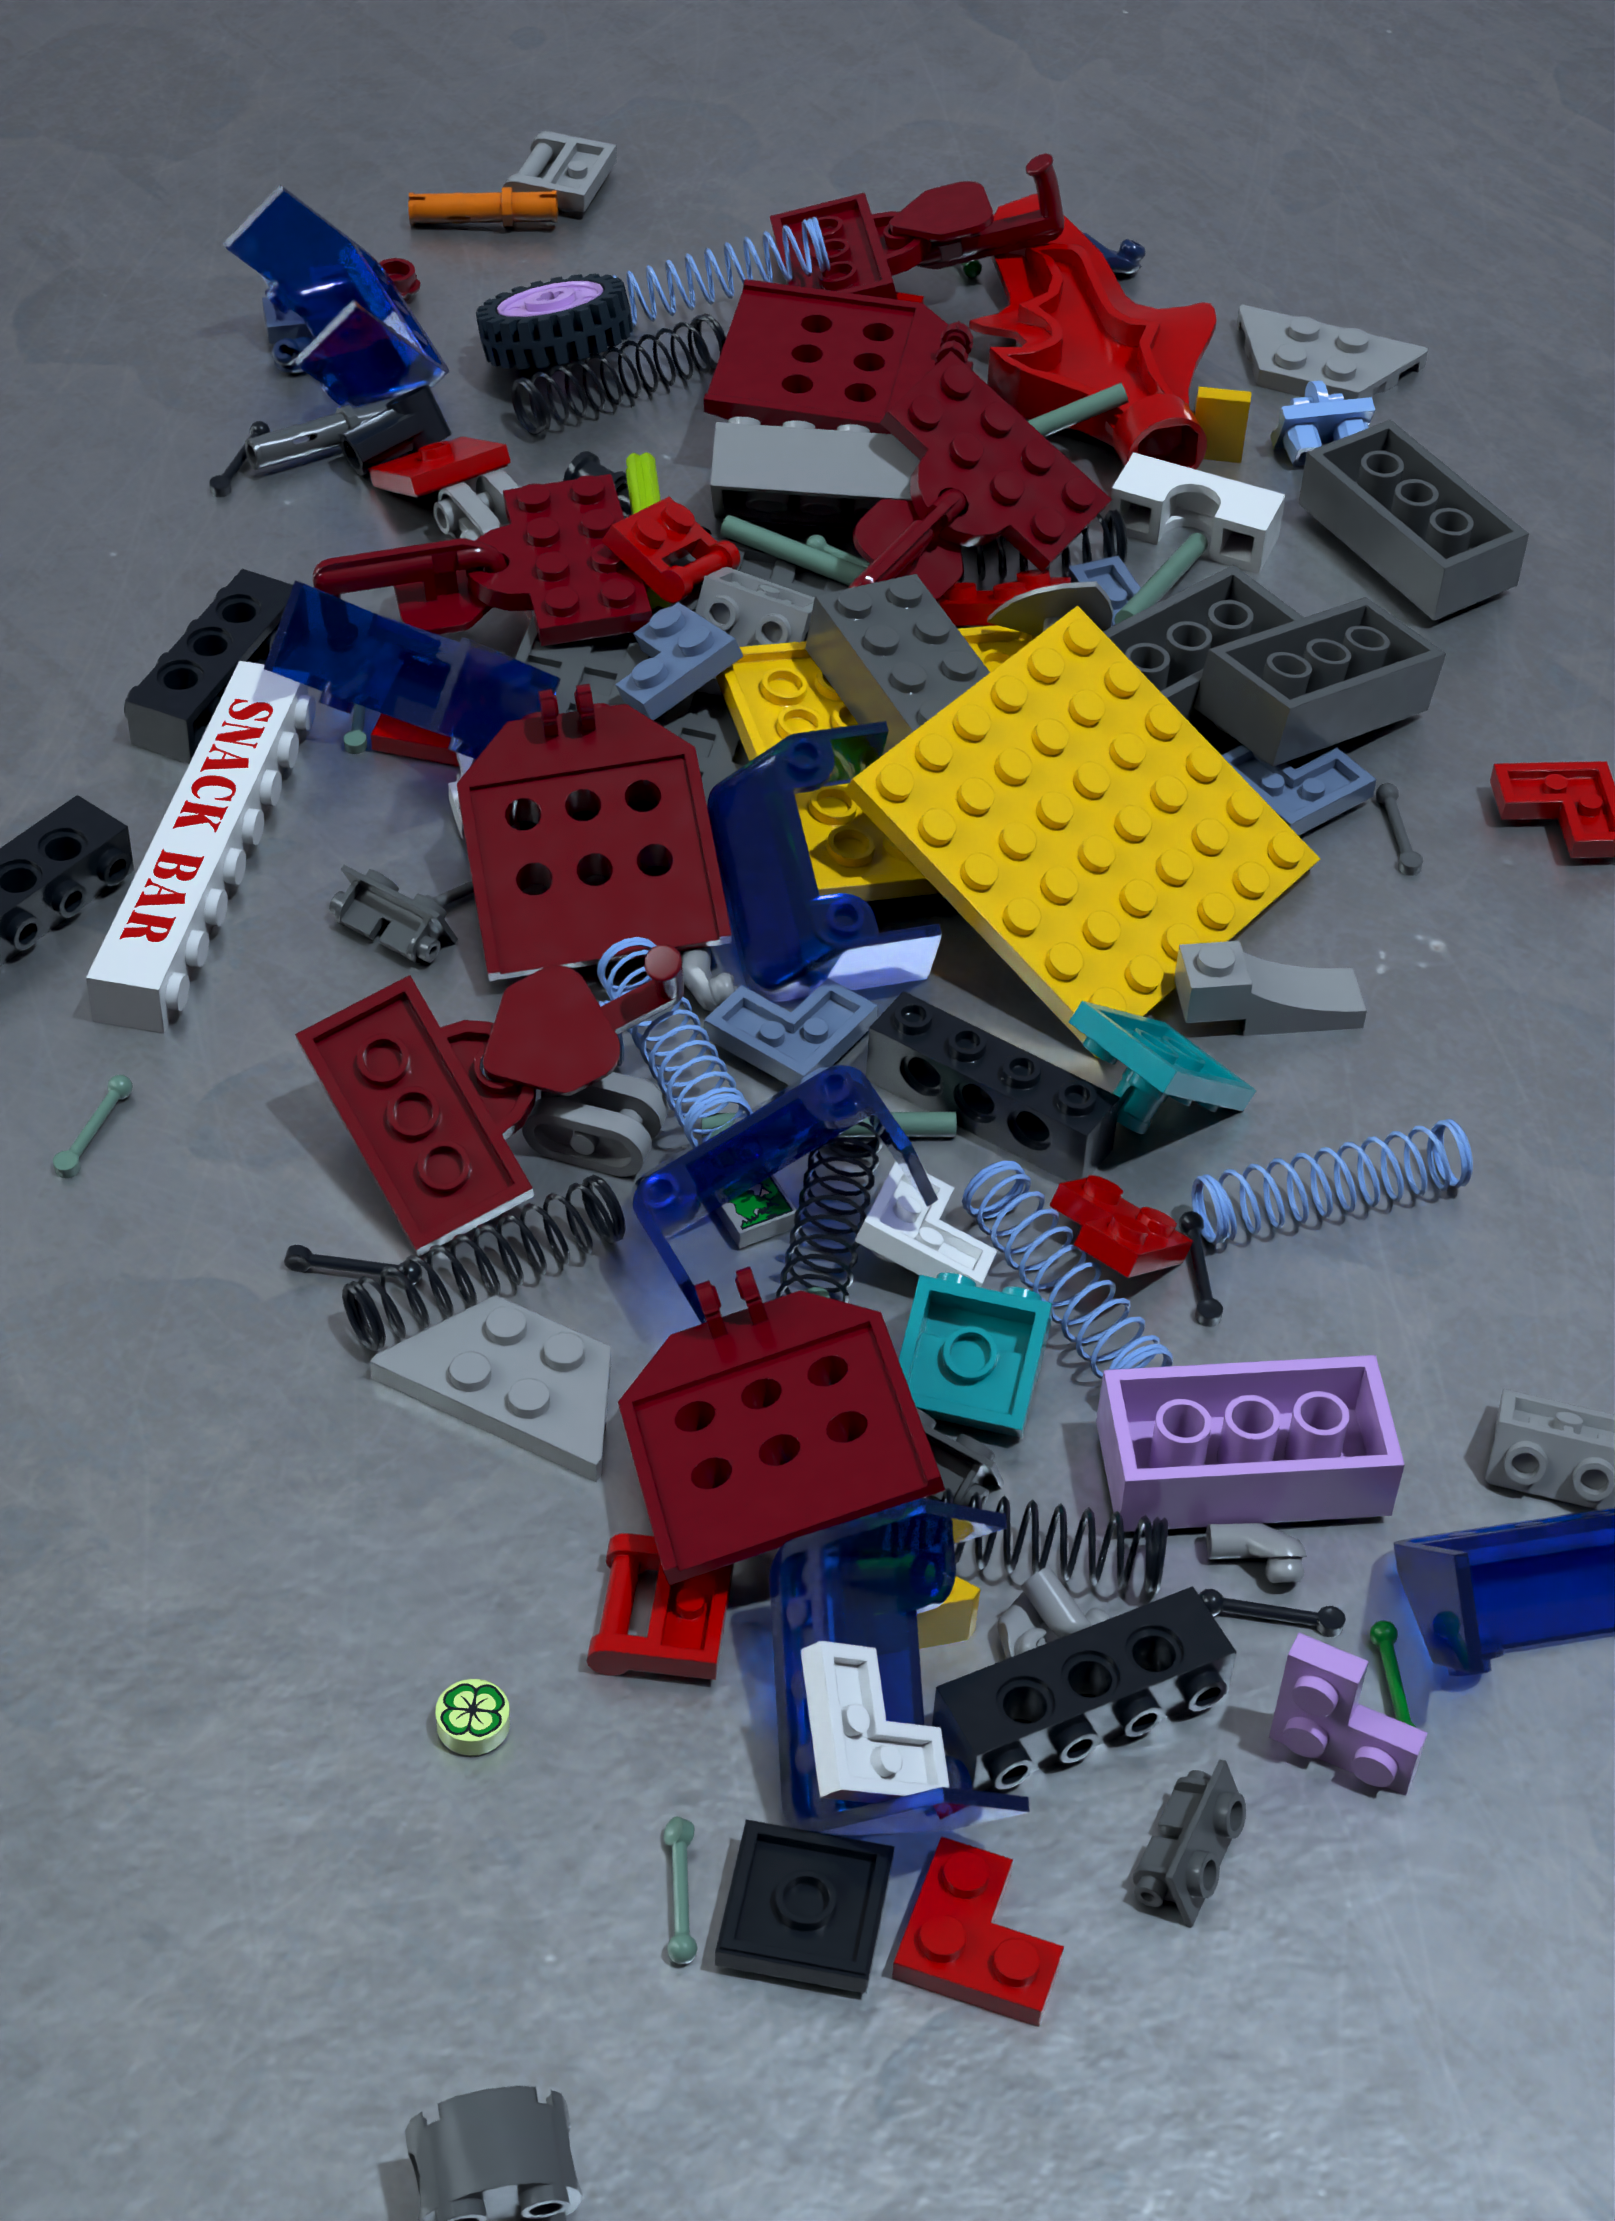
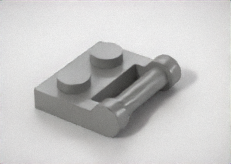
M542 131L538 133L531 143V154L518 173L510 175L502 187H512L513 192L557 190L558 209L585 212L617 162L616 145ZM553 163L544 178H539L545 166Z

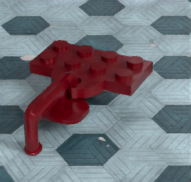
M1047 153L1040 154L1030 160L1025 168L1026 173L1034 179L1040 210L994 221L993 210L984 187L980 183L972 181L957 182L926 190L900 212L889 211L872 214L865 193L769 216L777 249L786 271L787 266L782 237L784 225L791 229L806 263L802 222L804 219L808 220V218L813 219V217H816L831 268L823 273L820 270L812 238L807 229L812 273L808 277L804 273L788 237L792 280L790 283L786 281L787 285L897 299L892 276L906 272L915 266L937 270L1051 242L1057 239L1064 229V214L1058 180L1052 165L1053 157Z
M950 351L887 411L880 422L920 462L911 475L910 496L912 501L882 499L855 526L853 531L854 545L860 555L870 565L848 588L917 574L935 600L938 601L962 576L963 564L960 545L967 547L987 545L1001 535L1043 573L1094 521L1112 499Z
M611 474L600 476L587 475L574 480L547 484H528L521 488L503 490L504 507L509 525L492 529L475 541L459 538L341 556L321 561L313 570V587L318 618L324 632L323 641L325 645L329 647L342 646L354 634L353 625L345 620L343 614L341 594L394 586L403 627L408 632L417 636L430 637L466 631L472 628L493 607L506 611H532L541 646L636 632L649 623L652 618V610L643 580L602 542L610 527L624 519Z
M660 944L653 947L647 953L644 965L646 973L653 980L601 1007L578 972L566 966L556 965L545 967L510 985L503 994L494 1023L463 1020L440 1027L411 975L295 1034L301 1050L418 1257L429 1253L430 1247L433 1245L442 1246L453 1240L454 1236L458 1234L463 1235L534 1197L533 1187L506 1140L520 1130L527 1121L535 1106L536 1089L561 1096H570L604 1079L614 1071L620 1059V1042L617 1035L674 1006L682 999L684 994L682 958L680 952L675 947L668 944Z

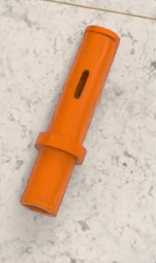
M502 187V192L415 194L410 192L408 200L410 225L503 223L504 228L514 227V222L558 223L557 190L513 192L512 187Z

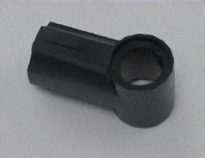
M429 385L420 386L400 395L386 404V410L338 434L341 441V450L348 464L355 469L359 476L368 474V468L392 461L407 452L409 454L419 452L418 450L421 447L440 442L452 434Z

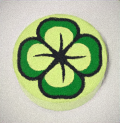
M466 1679L449 1686L437 1701L435 1713L438 1736L446 1747L456 1753L472 1756L488 1753L497 1748L508 1735L510 1729L508 1699L498 1686L489 1681Z

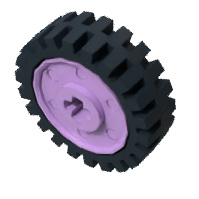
M582 274L571 275L568 279H562V276L551 278L550 282L545 283L541 280L532 282L529 287L519 286L511 289L512 293L502 292L495 296L496 299H488L483 303V306L478 307L476 312L480 340L486 361L488 363L491 362V365L495 367L501 365L502 368L511 369L515 366L518 369H528L532 365L542 368L548 367L553 362H557L558 365L569 363V359L577 358L578 360L590 357L589 353L600 354L607 351V347H616L622 343L621 340H627L631 336L630 333H633L631 310L624 282L618 277L613 278L612 275L600 277L599 274H589L583 278Z

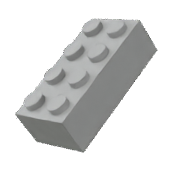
M733 417L728 420V423H715L710 482L714 518L725 519L727 515H731L747 521L855 528L859 520L882 499L912 501L910 496L911 475L920 460L892 434L870 433L868 428L860 425L846 424L837 427V430L815 429V425L805 421H787L783 423L782 427L761 425L759 420L750 417Z

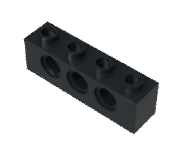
M241 569L226 587L221 588L217 592L214 601L200 617L190 622L184 635L168 652L160 656L156 666L144 680L129 691L124 704V714L128 719L131 745L190 764L239 661L276 666L305 632L301 587Z
M76 795L0 848V967L23 950L30 948L42 936L67 918L76 915L84 906L112 886L119 884L127 875L134 871L127 825L81 796Z
M905 991L869 1027L866 1080L929 1112H956L958 1127L1066 1181L1087 1178L1089 1175H1092L1113 1150L1120 1103L1119 1096Z
M1192 1586L937 1686L932 1727H941L944 1750L971 1796L995 1787L998 1789H1008L1023 1782L1032 1772L1059 1761L1065 1763L1078 1761L1089 1755L1098 1745L1123 1735L1130 1737L1142 1735L1153 1729L1161 1720L1187 1709L1200 1711L1214 1705L1224 1694L1228 1693L1237 1652ZM1144 1668L1154 1669L1159 1672L1147 1671ZM1079 1694H1090L1095 1696V1698L1084 1697ZM1014 1719H1024L1032 1723H1019L1014 1721Z

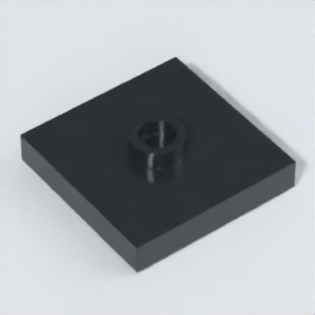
M746 1819L715 1950V1965L867 1994L894 1860L895 1846Z

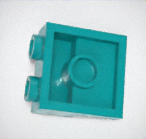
M939 1273L936 1278L920 1275L899 1356V1362L916 1408L929 1415L932 1419L1023 1438L1035 1382H1038L1052 1322V1303L1041 1301L1042 1297L1039 1294L1021 1287H1005L1002 1289V1292L976 1287V1283L972 1279L955 1273Z

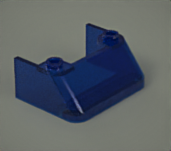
M281 184L223 243L228 251L261 274L268 285L264 293L277 309L284 314L292 310L302 317L315 339L294 361L300 369L319 381L322 389L338 405L344 406L348 402L355 407L400 396L423 385H429L432 388L449 373L446 363L378 261Z
M296 580L264 666V670L321 691L318 703L348 714L352 713L354 705L357 704L451 738L447 749L473 759L479 757L508 721L521 720V718L528 714L541 712L538 691L552 689L553 694L556 695L561 681L559 677L473 640L462 637L461 641L458 642L375 614Z
M886 721L789 735L717 783L710 791L707 810L723 892L744 980L750 990L771 1002L807 998L827 978L851 991L929 978L942 937L940 925L935 924L879 933L874 912L863 899L847 893L820 896L794 795L812 792L825 786L850 783L856 775L883 755L889 732Z
M829 1065L811 1072L647 1171L634 1184L630 1195L631 1207L701 1324L707 1321L695 1286L666 1239L867 1118L925 1205L928 1207L938 1201L912 1143L867 1077L859 1069L847 1065Z
M920 1498L791 1539L778 1550L771 1565L769 1579L781 1800L784 1817L791 1828L835 1836L941 1832L1030 1812L1029 1797L972 1790L971 1777L966 1766L958 1758L945 1755L950 1788H935L877 1803L820 1798L801 1649L819 1641L876 1648L886 1721L925 1726L917 1614L939 1607L950 1595L956 1577L954 1544L1007 1529L1006 1514Z
M1615 1507L1420 1536L1393 1543L1397 1572L1432 1663L1447 1667L1448 1675L1468 1676L1492 1671L1490 1659L1503 1656L1504 1649L1615 1632Z

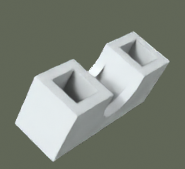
M1133 452L1112 487V500L1109 510L1114 511L1117 509L1122 514L1127 537L1158 545L1162 536L1173 528L1193 527L1200 529L1211 536L1208 560L1229 566L1235 565L1239 569L1259 574L1279 538L1286 495Z

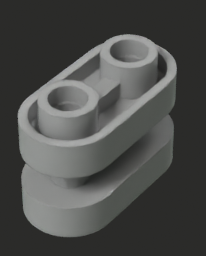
M499 469L477 478L476 493L464 482L443 488L439 491L438 502L434 504L436 522L441 531L445 534L449 533L453 539L464 538L475 541L492 529L509 525L504 507L503 490L520 487L507 472Z
M612 1072L604 1079L570 1096H561L541 1090V1098L535 1102L532 1112L522 1127V1133L528 1145L544 1157L614 1176L626 1177L636 1174L642 1168L652 1147L651 1139L658 1135L669 1113V1104L665 1095L652 1082L643 1078Z

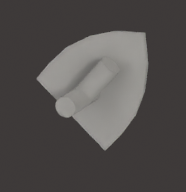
M1097 581L1063 583L1037 588L1013 597L990 614L987 622L1038 636L1078 605L1104 631L1111 627L1113 608L1109 596Z

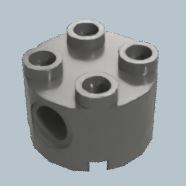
M510 2086L490 2088L455 2096L437 2103L440 2120L427 2125V2118L423 2117V2112L413 2117L405 2130L408 2155L414 2168L420 2194V2213L417 2220L567 2221L566 2216L578 2208L583 2200V2195L570 2150L569 2131L571 2125L567 2103L563 2095L551 2090L550 2096L546 2098L547 2103H538L536 2087Z

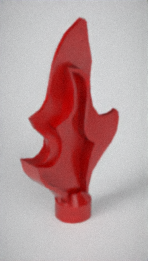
M1032 194L999 206L994 214V221L1040 210L1037 194ZM1064 216L1063 232L1057 239L991 256L1008 298L1009 306L998 314L969 320V329L981 334L1015 339L1016 347H990L987 385L1008 404L1014 406L1026 419H1033L1122 383L1129 403L1068 428L1085 432L1113 446L1124 466L1134 452L1196 470L1204 459L1207 449V438L1204 430L1189 408V390L1195 370L1216 329V314L1212 304L1201 302L1183 307L1156 309L1134 303L1123 292L1102 252L1066 216Z

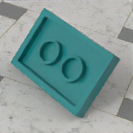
M1085 1001L1080 1003L1069 1020L1071 1025L1087 1036L1083 1045L1091 1053L1110 1064L1115 1065L1119 1060L1127 1066L1121 1080L1112 1093L1120 1097L1117 1122L1136 1133L1145 1134L1151 1125V1119L1168 1097L1186 1106H1190L1195 1101L1213 1112H1216L1220 1106L1244 1111L1257 1091L1165 1022Z

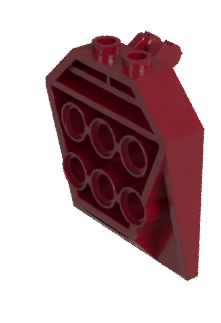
M745 279L743 291L713 378L704 397L703 412L727 420L733 417H750L759 420L761 425L783 427L784 422L796 420L812 423L815 425V429L837 430V427L841 425L854 424L868 428L870 433L891 434L880 424L887 411L950 351L973 371V362L967 359L973 347L972 340L974 336L965 324L958 321L948 325L925 304L919 302Z
M590 684L576 685V691L574 692L577 711L559 714L557 697L553 694L552 689L538 691L541 712L528 714L521 718V720L508 721L456 783L489 981L531 975L548 966L559 965L577 968L596 965L599 963L602 955L613 944L633 937L649 939L656 945L668 944L675 947L678 951L732 943V933L696 748L627 704L614 706L605 703L593 704ZM640 802H648L656 806L653 810L647 812H638L631 808L634 804ZM581 811H589L597 815L588 821H578L571 818L575 813ZM523 820L537 823L535 827L529 830L512 828L515 823ZM650 866H662L669 870L661 876H649L642 872ZM592 875H602L609 879L606 883L599 886H590L582 882L586 877ZM533 884H541L549 888L546 892L539 895H528L522 892L527 886ZM643 946L627 947L617 952L609 962L620 961L633 952L650 949ZM640 955L631 959L646 957L647 955Z
M749 1266L737 1270L735 1278L740 1297L746 1301L748 1308L722 1317L720 1311L722 1305L716 1287L710 1283V1280L695 1285L707 1322L671 1334L618 1401L662 1568L669 1585L946 1491L881 1312L801 1290L763 1303L751 1267Z

